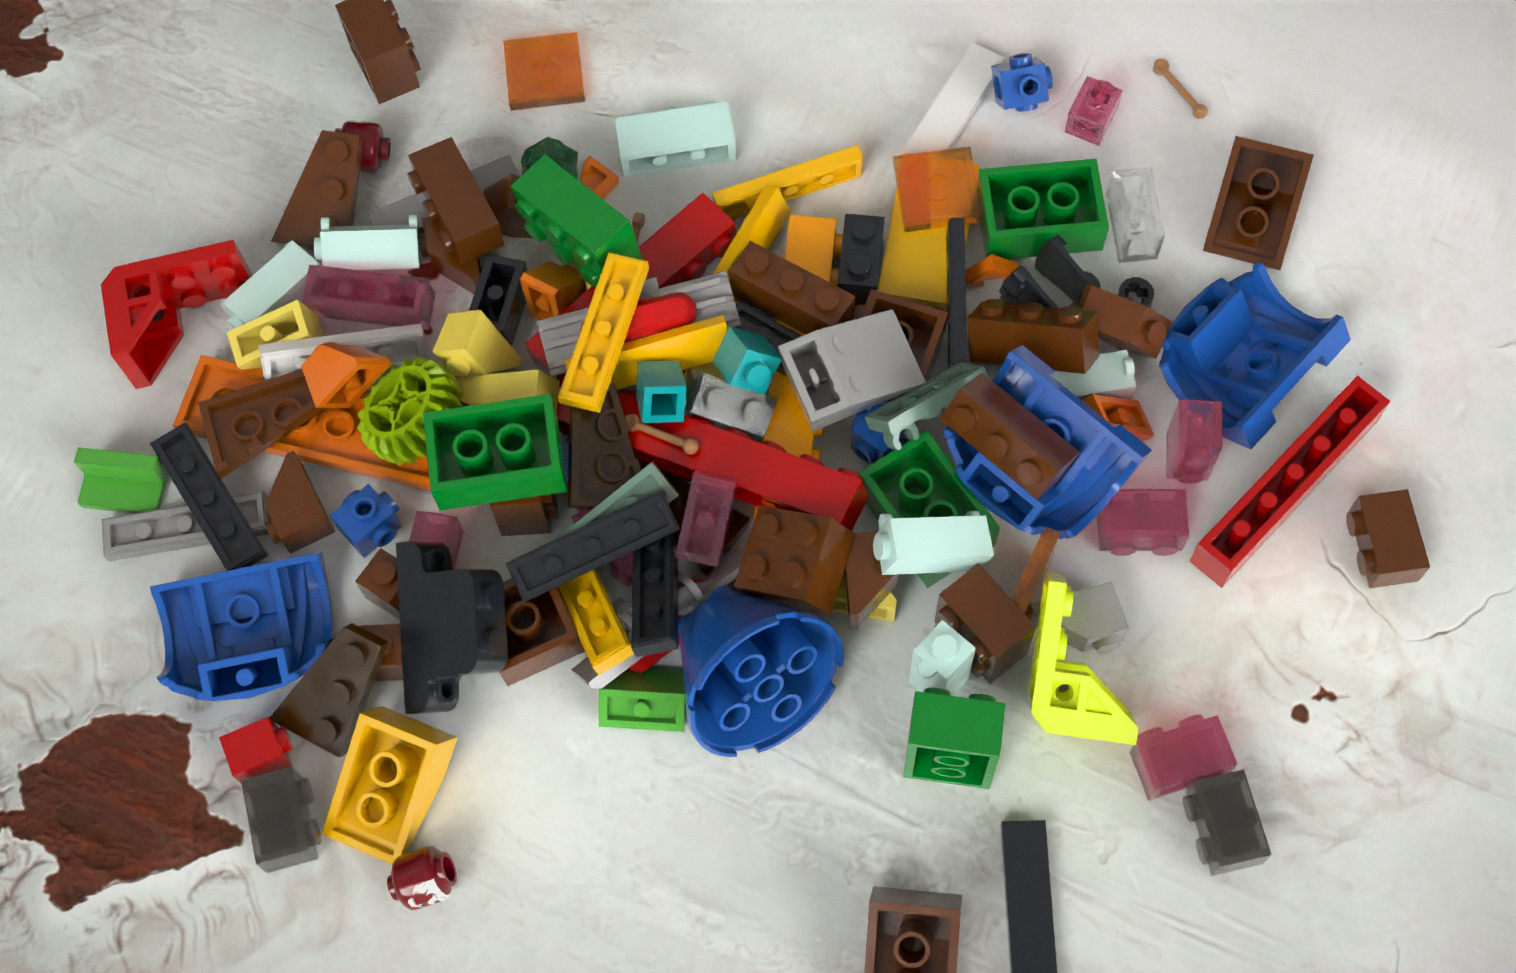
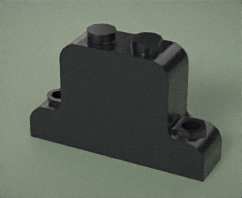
M407 541L396 543L405 714L448 712L453 710L458 703L459 680L462 676L497 673L503 670L507 663L508 650L503 579L499 572L494 569L453 570L450 550L442 542Z

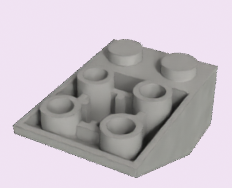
M893 309L822 328L778 346L779 356L782 358V366L811 432L926 384Z

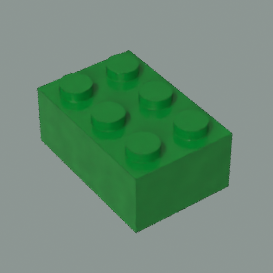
M546 154L511 185L517 200L515 208L525 218L527 223L524 225V228L528 234L539 243L545 240L550 244L552 252L564 264L568 265L572 262L577 266L580 275L591 286H597L609 252L643 260L630 221Z
M1097 158L979 169L976 199L985 258L991 254L1005 259L1037 257L1042 246L1056 235H1059L1067 243L1065 247L1068 253L1103 250L1109 225Z
M551 394L423 413L430 491L439 511L567 492L558 418Z
M928 431L920 434L919 439L915 441L910 440L902 445L900 450H894L858 472L869 495L866 504L878 520L880 514H891L892 518L966 516L968 511H978L980 516L986 515L992 547L996 545L1000 526L985 506L962 483L955 472V466ZM953 572L919 573L918 576L926 587L929 588Z
M926 688L924 692L915 691L903 777L989 789L1000 757L1006 703L995 702L996 699L993 696L986 694H971L969 698L951 696L948 690L941 688Z

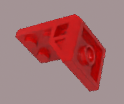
M234 239L115 266L100 284L110 355L135 389L152 386L183 338L184 332L180 308H196L204 305L206 302L228 298L253 276ZM164 312L162 319L152 321L155 314Z

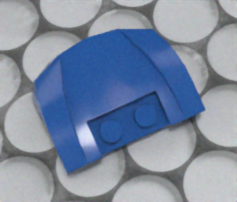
M1255 263L1251 272H1246L1229 282L1224 278H1219L1211 283L1182 309L1170 325L1163 342L1164 351L1159 368L1169 388L1199 422L1218 435L1252 449L1276 423L1272 410L1315 363L1327 367L1349 343L1351 338L1343 316L1335 315L1332 318H1315L1303 313L1292 306L1279 293L1272 283L1264 264Z
M1021 345L1010 351L992 381L1080 452L1060 480L1037 500L949 426L945 428L944 438H948L947 446L957 465L955 472L962 483L989 511L1018 530L1030 535L1039 533L1058 539H1068L1078 535L1103 510L1138 469L1152 449L1121 424H1118L1116 427L1111 425L1051 375L1054 370L1025 346Z
M322 552L150 586L162 624L165 645V665L162 673L156 678L172 692L190 696L196 700L249 699L284 687L305 675L330 643L332 634L331 599Z

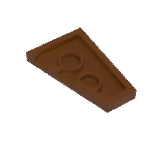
M321 131L271 242L287 244L293 240L299 246L314 247V237H320L321 217L330 218V227L354 225L364 136Z
M302 369L198 402L216 473L220 479L326 409L315 407Z

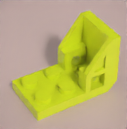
M1045 571L1027 697L1032 715L1046 733L1136 745L1138 726L1131 712L1084 662L1064 660L1067 648V634H1065V628H1061L1062 616H1071L1074 592L1071 590V585H1067L1062 573ZM1060 685H1069L1065 691H1059Z

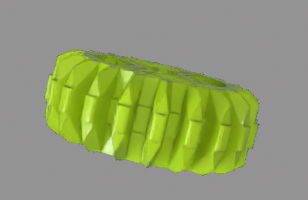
M418 357L412 361L406 358L401 367L393 364L390 373L387 375L382 374L379 383L376 386L370 387L372 392L369 397L361 400L365 408L357 414L361 420L357 429L361 432V440L365 443L366 447L373 451L380 459L396 463L399 466L404 462L414 464L419 456L427 459L423 413L463 407L459 401L463 393L459 389L454 375L432 359L425 360L422 357Z

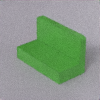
M77 448L74 463L84 473L77 501L82 508L125 513H140L160 509L168 473L158 456Z
M650 667L642 673H636L627 669L602 689H599V727L684 732L686 702L683 669Z

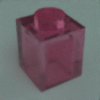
M417 510L409 541L444 543L450 550L452 568L454 570L464 531L457 516Z

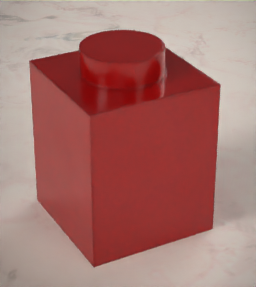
M269 717L219 737L232 776L243 786L292 766L288 755L289 751L294 750L291 738L284 726L278 728Z

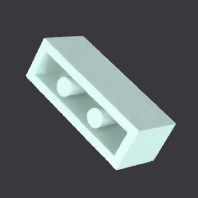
M708 101L697 106L669 107L663 111L644 114L630 113L624 117L614 118L624 177L736 160L735 136L728 101Z

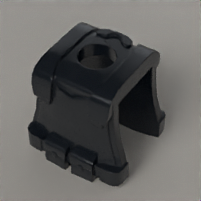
M1056 235L1042 246L1035 260V268L1043 277L1047 278L1073 301L1069 306H1078L1086 285L1101 288L1100 282L1091 272H1084L1066 251L1065 246L1067 243L1059 235ZM1023 266L1015 269L1004 280L999 289L1000 299L1007 304L1022 305L1036 302L1042 304L1043 307L1059 308Z

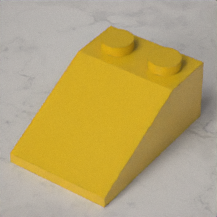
M383 706L360 713L322 835L389 864H393L396 857L408 852L445 777L457 736Z

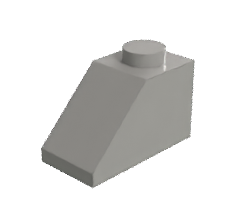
M1112 581L1074 591L1071 616H1062L1061 628H1065V634H1067L1068 645L1081 652L1095 649L1097 653H1105L1121 645L1120 642L1124 640L1129 626ZM1041 601L1031 603L1027 617L1036 628Z

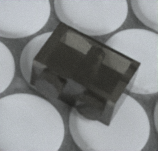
M690 367L688 368L684 379L686 383V411L765 437L778 398L730 386L725 379Z
M292 766L241 780L256 864L266 873L317 860L316 845L322 844V837L317 820L310 818L308 804L314 802V796L309 779L307 777L303 778Z
M1244 769L1192 781L1185 791L1187 796H1183V807L1188 821H1195L1200 837L1196 839L1197 853L1203 865L1208 864L1211 875L1214 876L1263 864L1272 854Z

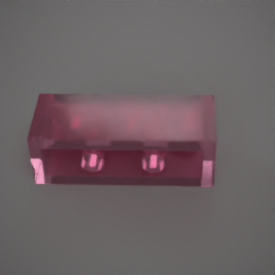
M309 264L302 303L322 318L388 326H405L421 323L423 330H429L436 293L427 278Z

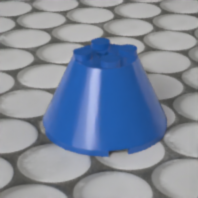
M722 586L715 589L709 598L700 603L690 614L685 615L678 622L688 726L698 743L713 754L724 757H737L736 751L755 748L760 753L779 745L804 728L820 712L836 688L832 683V679L837 665L843 667V645L837 632L821 617L740 591H733L729 586Z

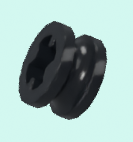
M1132 277L1121 283L1117 295L1134 301L1133 298L1128 296L1130 292H1136L1137 297L1142 298L1140 304L1151 307L1154 299V289L1147 280L1140 277Z

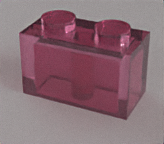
M1179 399L1166 432V478L1178 479L1179 482L1186 484L1199 483L1202 480H1208L1222 450V402Z
M699 469L693 473L675 558L715 567L719 566L723 557L739 478Z
M1120 489L1097 515L1099 551H1110L1111 554L1117 556L1131 555L1136 551H1152L1155 555L1167 556L1182 551L1189 538L1186 489Z
M1202 714L1190 716L1181 720L1178 723V728L1163 732L1162 727H1156L1144 731L1137 736L1136 745L1132 746L1129 753L1148 801L1231 774L1238 763L1218 715L1204 719Z

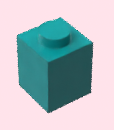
M729 326L712 362L730 386L765 394L782 358L764 336Z
M638 361L636 400L642 423L684 422L686 383L679 361Z

